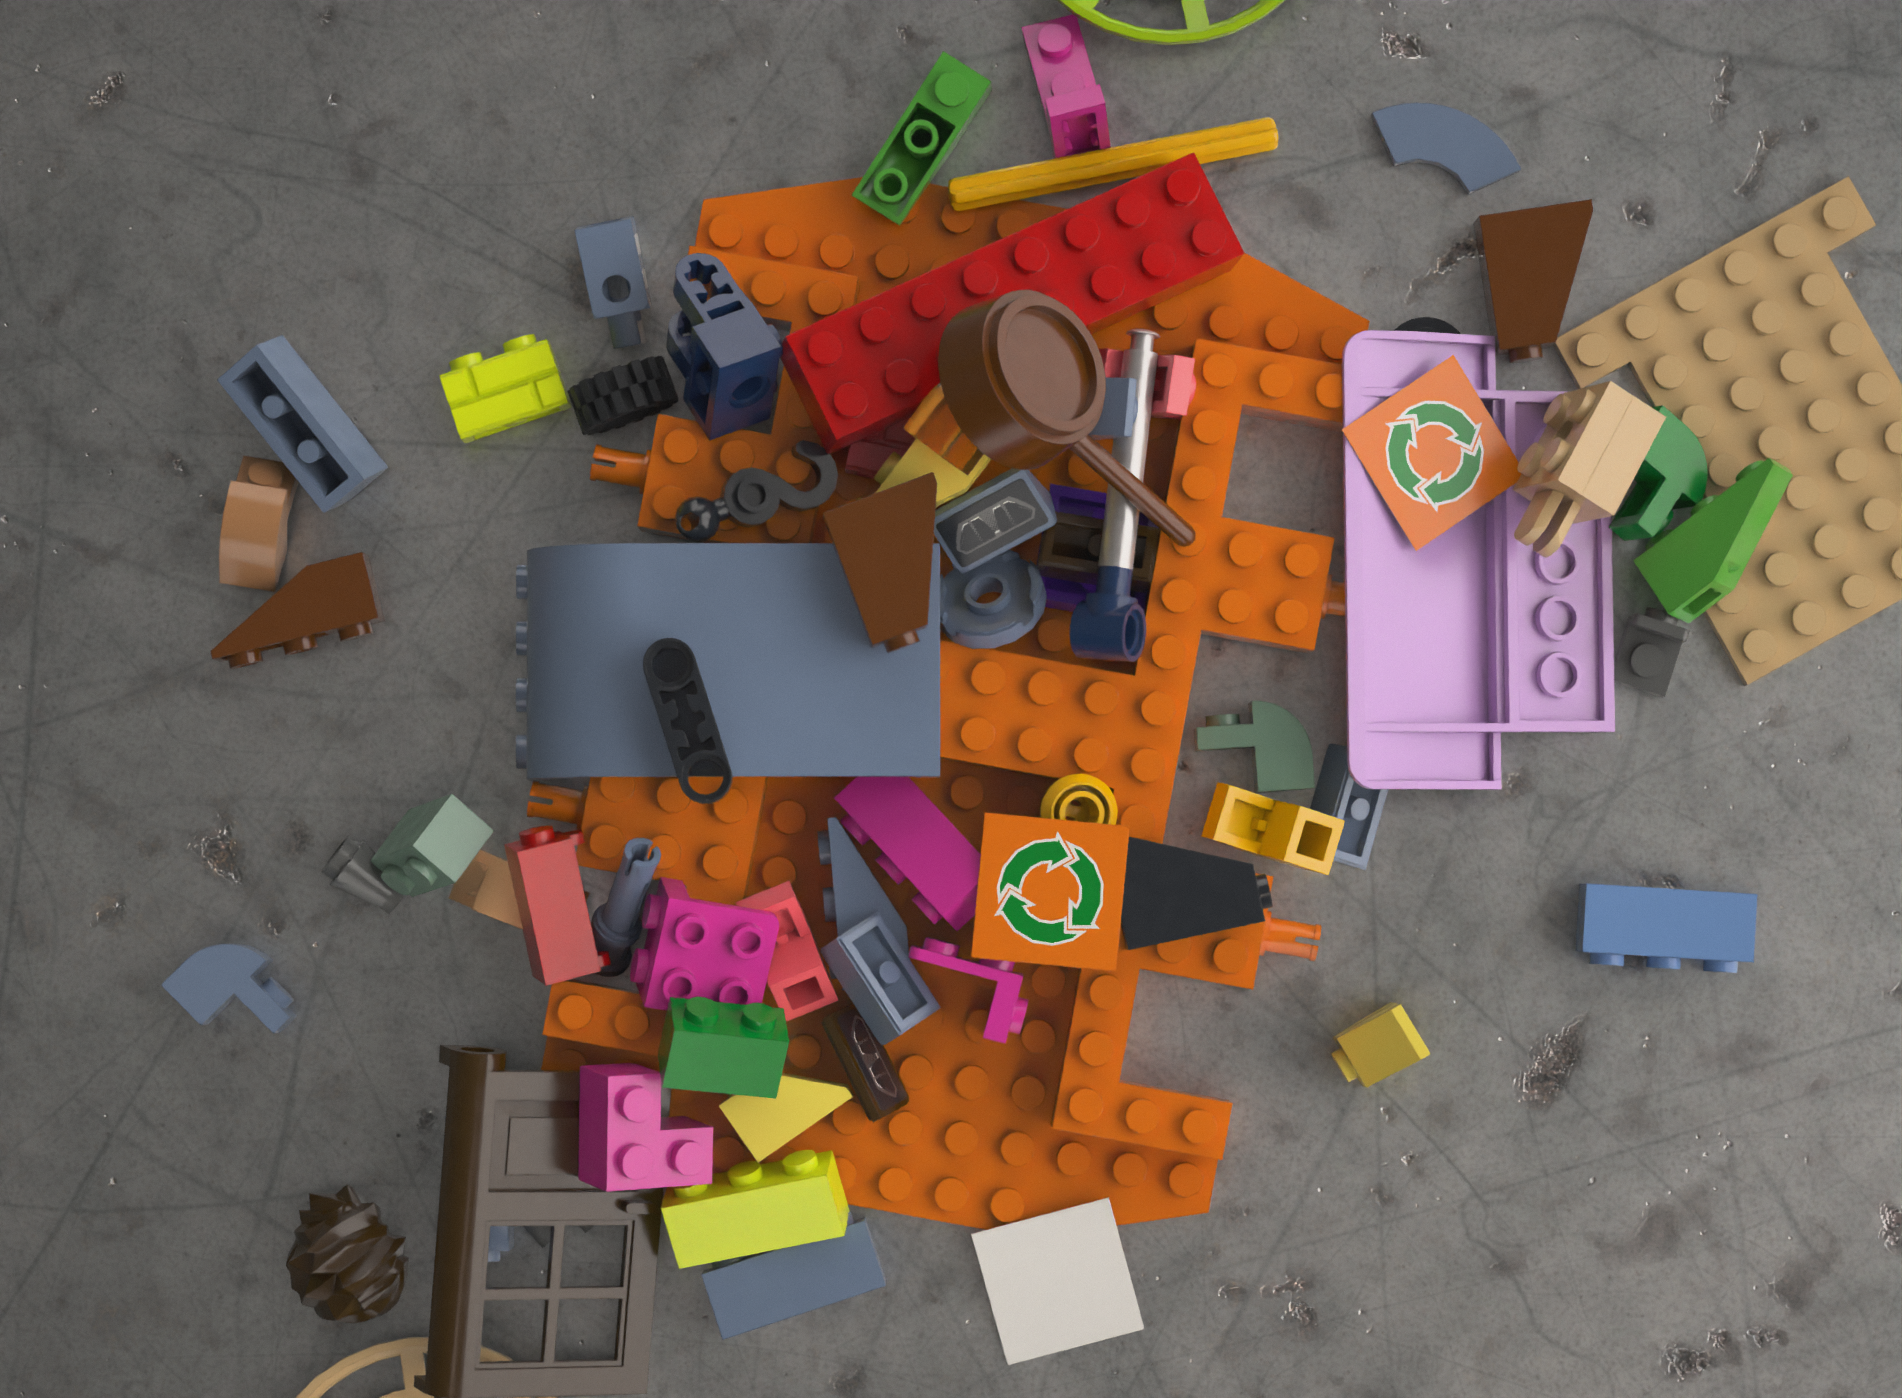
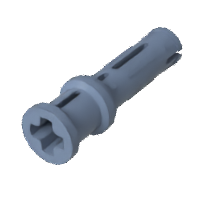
M634 838L625 845L621 863L611 887L607 903L599 906L594 911L591 927L597 952L608 951L611 964L601 967V971L595 973L597 975L615 977L624 973L629 967L632 957L630 946L639 939L642 931V921L639 912L655 868L661 858L660 849L656 846L652 849L648 859L647 856L653 844L649 839Z

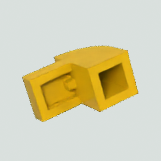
M1217 782L1201 837L1276 862L1329 875L1345 821L1303 806L1274 800L1229 784Z

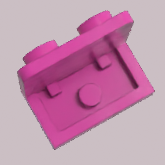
M660 877L656 895L648 894L644 904L642 926L648 929L644 949H635L630 968V981L636 983L644 1007L667 1011L670 997L685 999L705 997L715 1002L744 1005L762 1003L779 930V921L776 915L770 911L692 899L689 897L682 880Z
M930 937L925 938L923 947L912 945L908 955L909 958L998 981L983 1038L1005 1044L1008 1032L1020 1035L1029 1000L1018 997L1024 974L1013 971L1015 962L980 959L977 962L957 956L960 945Z

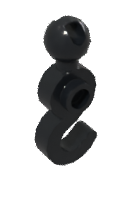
M802 440L792 447L791 452L795 458L810 464L814 469L816 483L811 491H798L782 478L762 469L753 467L741 469L725 481L721 488L720 498L710 501L707 498L695 496L683 501L676 511L675 521L677 529L688 540L702 542L713 537L719 529L720 522L727 519L738 526L747 528L759 526L773 517L779 508V504L786 509L798 512L813 510L827 501L836 488L838 478L836 463L832 456L827 454L825 448L817 443ZM682 518H687L690 521V531L682 528L680 523Z

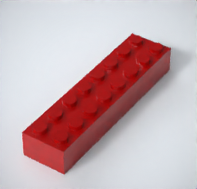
M1193 152L785 336L782 342L783 355L780 359L829 455L921 413L928 406L934 407L945 401L938 368L940 341L952 317L966 307L1016 290L1037 291L1067 306L1080 318L1089 332L1093 334L1231 271L1245 253Z

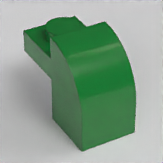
M1663 405L1652 407L1666 416V419L1633 479L1637 484L1609 526L1624 541L1651 538L1659 535L1670 524L1674 515V509L1694 507L1702 501L1706 490L1708 478L1707 462L1699 440L1682 421Z

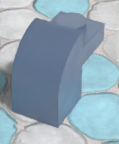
M218 944L203 948L186 959L161 984L200 1025L210 1024L236 997L273 1034L282 1032L297 1017L288 1007L294 1001L291 995L272 977H269L265 982L258 977L273 959L263 951L249 945Z

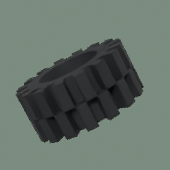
M651 356L641 361L639 359L631 361L624 366H615L612 370L593 375V378L584 379L578 382L579 384L570 387V390H567L583 435H594L598 432L604 433L612 428L624 427L631 422L636 423L644 420V417L653 416L660 413V410L673 406L672 404L679 401L664 357Z

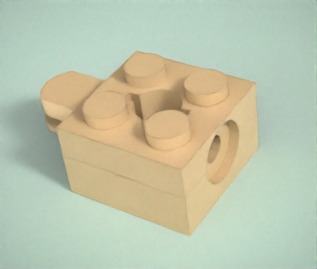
M1612 381L1559 394L1549 405L1544 415L1543 422L1547 426L1538 443L1535 442L1529 446L1517 467L1521 476L1513 490L1531 502L1514 532L1515 539L1526 546L1533 543V551L1547 558L1561 546L1572 524L1614 516L1666 416Z

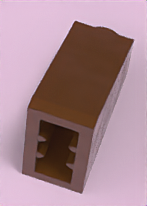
M1592 199L1481 215L1473 223L1490 336H1495V356L1508 354L1509 363L1534 361L1543 358L1542 349L1550 348L1556 342L1593 213Z
M933 472L823 513V520L871 648L884 644L887 654L920 642L916 631L922 630L928 625L937 481Z

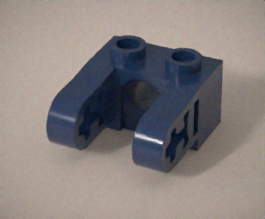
M694 253L683 257L676 265L673 284L674 297L682 310L675 313L669 321L666 348L685 378L683 400L710 441L770 419L773 396L778 388L776 377L779 358L783 355V345L777 329L772 324L767 325L753 303L739 288L718 258L705 253ZM710 283L709 294L703 284Z

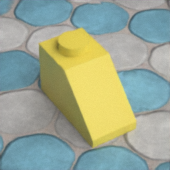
M1389 1002L1333 1036L1339 1049L1332 1052L1331 1056L1348 1083L1358 1078L1361 1085L1367 1088L1420 1061L1431 1053L1401 1004Z
M782 1072L776 1099L727 1094L729 1098L724 1100L719 1107L759 1163L851 1099L854 1093L848 1084Z

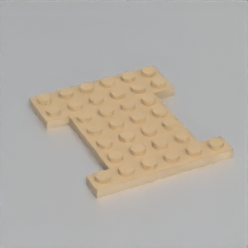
M1849 176L1557 337L1556 342L1553 344L1577 389L1585 388L1628 364L1651 407L1661 405L1666 407L1699 440L1704 450L1708 470L1707 486L1703 499L1712 495L1722 494L1736 483L1735 478L1742 469L1756 461H1765L1771 458L1789 468L1793 474L1734 590L1703 613L1744 686L1749 685L1902 599V384L1828 252L1876 226Z

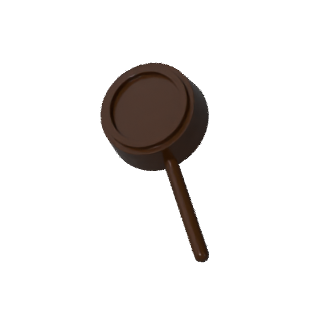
M1016 290L966 307L952 317L943 332L939 346L938 368L940 383L945 400L955 421L966 437L982 453L1004 466L1013 469L1031 470L1046 465L1067 449H1070L1176 544L1186 547L1195 541L1196 532L1193 527L1089 435L1097 425L1103 410L1106 393L1105 370L1095 340L1085 324L1072 310L1043 293L1032 290Z

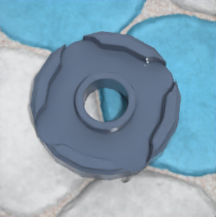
M1008 550L963 574L952 564L954 570L949 572L945 578H943L942 574L940 576V630L954 643L971 649L996 648L1012 643L1032 630L1044 613L1047 594L1039 569L1031 560L1029 563L1026 560L1020 559L1017 552ZM985 593H1002L993 602L985 604L976 602Z

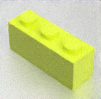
M800 1150L789 1154L783 1160L761 1165L757 1161L742 1162L734 1165L726 1172L712 1174V1184L667 1187L661 1206L679 1269L845 1236L848 1212L850 1211L832 1150L815 1153L813 1150Z

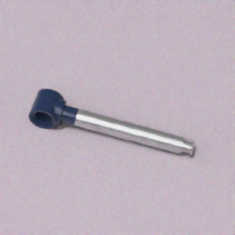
M1132 329L1126 332L1127 335L1131 336L1130 349L1124 350L1121 378L1137 379L1135 397L1138 401V413L1132 427V437L1113 438L1112 456L1143 483L1158 354L1153 352L1154 339L1160 338V335L1146 329ZM1109 483L1095 593H1086V600L1080 601L1073 611L1070 623V643L1073 653L1078 658L1134 662L1140 657L1146 639L1144 611L1138 605V599L1130 597L1140 511Z

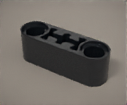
M660 639L647 649L643 658V670L681 789L694 802L700 804L719 802L730 791L733 775L695 655L691 648L679 639ZM669 649L681 652L687 660L685 674L674 682L660 680L656 677L653 670L654 660L657 655ZM695 683L698 693L685 694L687 702L693 713L703 712L705 721L697 725V733L701 744L706 743L709 739H713L716 749L714 751L701 750L694 752L682 761L678 750L691 747L683 730L673 731L671 722L680 718L675 699L673 698L666 704H663L661 693H677ZM712 761L722 769L723 781L720 788L714 793L699 794L690 786L689 773L698 762Z

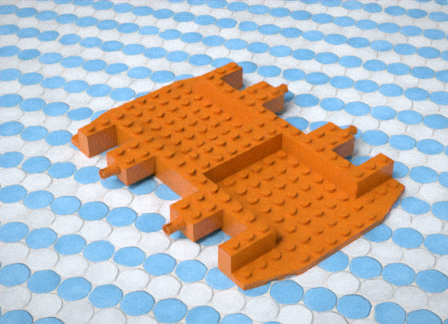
M858 177L703 199L695 246L689 245L688 255L705 253L718 258L739 288L753 303L767 325L772 324L777 330L788 331L791 334L1060 213L1067 208L1014 200L955 211L950 203L948 187L929 184L899 226L852 196L863 178ZM1245 253L1231 271L1091 334L1098 349L1109 348L1124 351L1130 349L1131 336L1127 335L1126 332L1132 329H1146L1160 335V338L1154 339L1153 352L1158 355H1178L1195 359L1193 374L1196 379V390L1193 400L1188 405L1187 416H1181V419L1152 417L1150 419L1143 483L1193 527L1196 532V538L1190 546L1182 547L1176 544L1162 530H1159L1152 582L1147 593L1144 611L1146 639L1140 657L1134 662L1078 658L1073 653L1070 643V623L1073 612L1045 607L1043 615L1032 630L1015 642L996 648L971 649L952 642L940 630V777L909 778L980 854L985 812L1040 818L1041 802L1046 791L1054 782L1071 774L1091 775L1109 787L1117 804L1116 825L1130 826L1129 837L1163 844L1200 635H1210L1310 654L1315 650L1320 618L1324 619L1326 614L1345 617V582L1332 580L1333 575L1328 574L1334 537L1222 517L1241 414L1343 433L1342 352L1351 336L1368 330L1369 320ZM710 283L703 284L709 294ZM783 366L771 434L740 429L709 441L697 421L658 414L652 449H647L646 454L602 447V445L596 444L593 453L595 461L615 464L616 466L608 467L591 463L590 480L640 488L639 493L643 494L637 527L642 532L688 540L681 535L675 521L676 511L683 501L695 496L704 497L710 501L720 498L721 488L725 481L739 470L751 467L765 470L782 478L798 491H811L816 483L815 471L810 464L795 458L791 450L795 444L802 440L817 443L823 448L824 446ZM940 403L932 408L939 409L943 403ZM1113 439L1095 440L1112 455ZM848 445L830 454L836 463L838 478L836 488L827 501L813 510L802 512L786 509L779 504V508L773 517L759 526L749 528L738 526L727 519L720 522L719 529L713 537L707 541H702V543H832L823 520V513L856 501L859 497L864 498L875 494L881 484L871 478L846 473L845 466L850 447ZM1067 449L1046 465L1029 470L1048 491L1050 484L1107 493L1108 482L1070 449ZM991 460L967 492L1011 468ZM948 501V502H946V503H944V504H942V505L936 507V509H938V508L944 506L945 504H947V503H949V502H951V501ZM682 518L680 522L682 528L690 531V521L687 518ZM1042 532L1009 550L1019 553L1020 559L1026 560L1029 563L1031 560L1036 565ZM934 535L933 543H939ZM940 544V576L942 574L943 578H945L954 569L953 563ZM985 593L976 602L982 604L993 602L1002 593ZM590 777L589 786L585 785L583 791L533 781L530 796L551 799L553 804L548 805L528 801L527 817H539L577 824L576 829L583 831L585 840L584 843L577 846L576 857L578 866L617 873L625 845L629 840L634 838L649 839L653 844L648 853V859L652 849L656 846L659 847L661 852L659 864L652 876L653 880H659L660 877L682 880L684 885L687 886L686 890L690 898L737 906L736 902L790 881L819 950L838 937L837 922H825L823 888L833 887L831 864L820 865L818 831L828 830L827 818L836 817L838 820H841L847 814L834 797L856 777H733L732 786L728 794L722 800L713 804H700L691 800L681 789L678 777ZM689 777L692 789L699 794L705 795L717 791L723 781V777ZM1075 800L1071 801V804L1079 806ZM1065 817L1066 820L1074 821L1071 817ZM841 823L906 924L909 951L912 945L923 947L925 938L930 937L960 945L957 956L979 962L980 958H971L975 917L973 916L958 931L944 917L934 924L912 901V898L919 892L912 882L906 878L898 885L875 860L883 853L878 845L870 839L862 846ZM1266 875L1271 893L1274 876ZM1267 908L1263 909L1264 922L1132 950H1126L1122 927L1120 926L1116 972L1015 962L1013 971L1024 974L1018 997L1028 999L1029 1001L1020 1035L1008 1032L1005 1044L983 1038L998 981L910 958V961L941 1008L884 1045L909 1096V1102L875 1122L869 1121L821 1024L824 1017L853 1004L846 991L842 990V985L838 979H831L839 1001L786 1022L789 1046L783 1073L848 1084L854 1095L851 1099L759 1163L761 1165L780 1161L789 1154L800 1150H813L815 1153L832 1150L849 1205L984 1230L1108 1197L1117 1226L1209 1213L1218 1159H1223L1233 1103L1227 1099L1120 1080L1139 971L1143 969L1253 990L1259 956H1264L1265 951L1315 961L1319 946L1299 943L1295 941V938L1302 937L1320 940L1321 925L1271 917V911H1267ZM823 958L824 963H825L826 968H827V971H828L829 976H830L829 965L827 964V962H826L825 959ZM574 979L552 984L542 1035L547 1036L541 1070H580V1066L635 1063L655 1071H660L658 1050L667 1011L644 1007L639 992ZM766 982L762 1003L770 1007L779 1008L768 982ZM671 1088L669 1117L686 1116L713 1127L712 1174L726 1172L734 1165L742 1162L756 1161L719 1107L724 1100L729 1098L727 1094Z

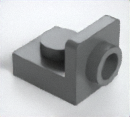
M1646 607L1644 615L1635 613L1628 616L1614 660V682L1661 698L1665 697L1681 645L1687 641L1690 630L1677 626L1678 618L1656 608Z

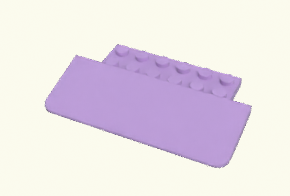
M1366 330L1351 336L1342 352L1343 428L1454 355L1518 462L1529 446L1535 442L1538 443L1547 426L1543 422V418L1549 405L1559 394H1564L1568 391L1496 390L1495 336ZM1343 433L1347 765L1353 780L1366 789L1498 790L1502 789L1501 732H1615L1612 530L1609 528L1612 523V516L1572 524L1558 550L1545 558L1533 551V543L1526 546L1514 537V532L1531 502L1513 490L1514 484L1415 551Z

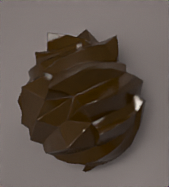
M348 1184L336 1194L309 1193L310 1209L299 1210L301 1225L294 1230L296 1239L286 1261V1267L290 1273L291 1288L299 1294L302 1305L314 1308L316 1314L325 1320H337L339 1322L355 1324L384 1315L398 1303L408 1276L409 1257L404 1256L406 1237L392 1235L389 1232V1226L381 1220L380 1207L374 1202L362 1203L353 1187Z

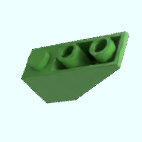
M943 51L852 196L900 226L957 146L992 91L991 81Z
M1771 458L1751 463L1738 473L1735 478L1736 483L1720 495H1712L1703 499L1692 508L1689 519L1674 530L1662 531L1659 535L1648 541L1645 546L1646 551L1633 561L1669 615L1689 624L1734 590L1793 476L1789 468Z

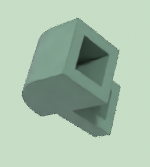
M1250 701L1248 703L1250 724H1240L1239 714L1205 716L1206 727H1196L1193 729L1195 752L1251 748L1255 793L1315 788L1313 753L1308 734L1300 721L1281 706L1265 701Z

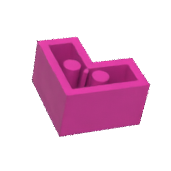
M635 1063L580 1066L578 1180L606 1192L712 1184L713 1127L686 1116L661 1117L660 1072Z

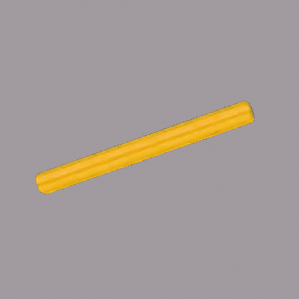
M1265 117L952 178L948 181V195L953 210L963 211L1142 176L1193 152L1200 164L1276 149L1279 139L1278 130L1273 118Z

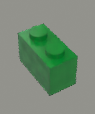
M670 997L658 1050L662 1088L776 1099L789 1046L784 1009L770 1007L763 1003L744 1005L715 1002L705 997H693L690 999Z

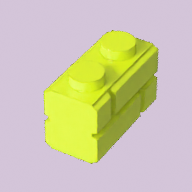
M528 334L502 344L505 352L503 354L483 360L481 352H476L449 362L451 371L439 376L459 436L465 444L572 408L552 346L547 339L537 342L534 334Z

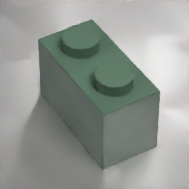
M449 794L409 809L370 861L382 871L381 878L391 889L402 895L414 897L456 883L494 830L457 797Z

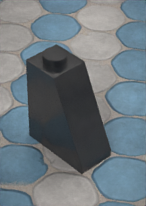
M1129 837L1121 915V927L1126 950L1264 922L1263 909L1273 907L1266 874L1255 875L1253 864Z

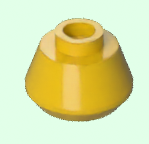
M1071 774L1060 778L1049 787L1041 802L1040 818L1066 820L1065 817L1068 816L1073 818L1074 821L1113 825H1116L1118 810L1112 791L1104 782L1091 775ZM1075 800L1079 806L1071 804V801Z

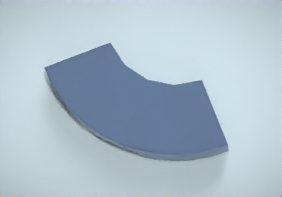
M1406 103L1385 107L1371 114V118L1393 166L1411 162L1437 165L1456 177L1468 195L1514 175L1521 170L1513 153L1495 132L1476 118L1457 109L1431 103Z

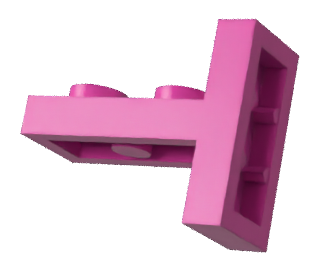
M1071 14L1021 27L1023 41L1050 134L1053 159L1110 148L1105 100L1100 84L1096 85L1077 17Z

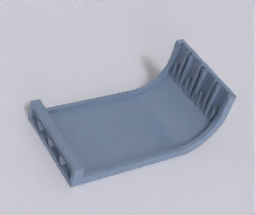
M610 543L559 545L527 550V565H517L516 567L517 599H527V621H517L516 654L527 655V678L516 679V711L527 712L526 735H516V768L526 769V779L529 781H552L555 778L677 777L643 670V658L647 649L654 642L663 638L679 639L685 642L693 651L733 777H940V543H933L928 625L926 628L916 631L920 642L888 654L884 644L871 648L832 543ZM673 649L659 653L653 664L656 677L665 682L679 680L687 669L686 657L681 652ZM695 683L677 693H661L663 704H666L673 698L675 699L680 718L671 722L673 731L683 730L691 747L678 750L682 761L694 752L701 750L714 751L716 749L713 739H709L706 743L701 744L697 733V725L705 721L703 712L693 713L687 702L685 694L698 693ZM701 761L692 767L689 777H723V772L716 763Z

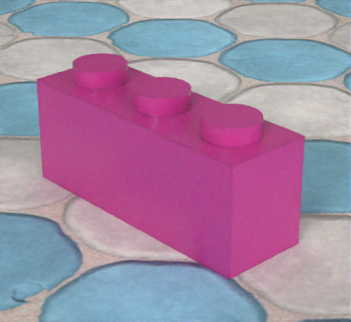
M856 777L834 797L847 812L839 821L862 846L870 839L878 845L883 853L875 860L898 885L906 878L912 882L919 890L912 898V901L934 924L944 917L958 931L975 915L981 854L909 777Z

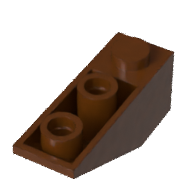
M359 552L307 565L210 651L212 659L219 662L228 660L230 669H236L263 662L261 652L283 647L285 655H293L318 648L316 638L338 633L340 642L372 635V624L384 622L385 619L369 555Z

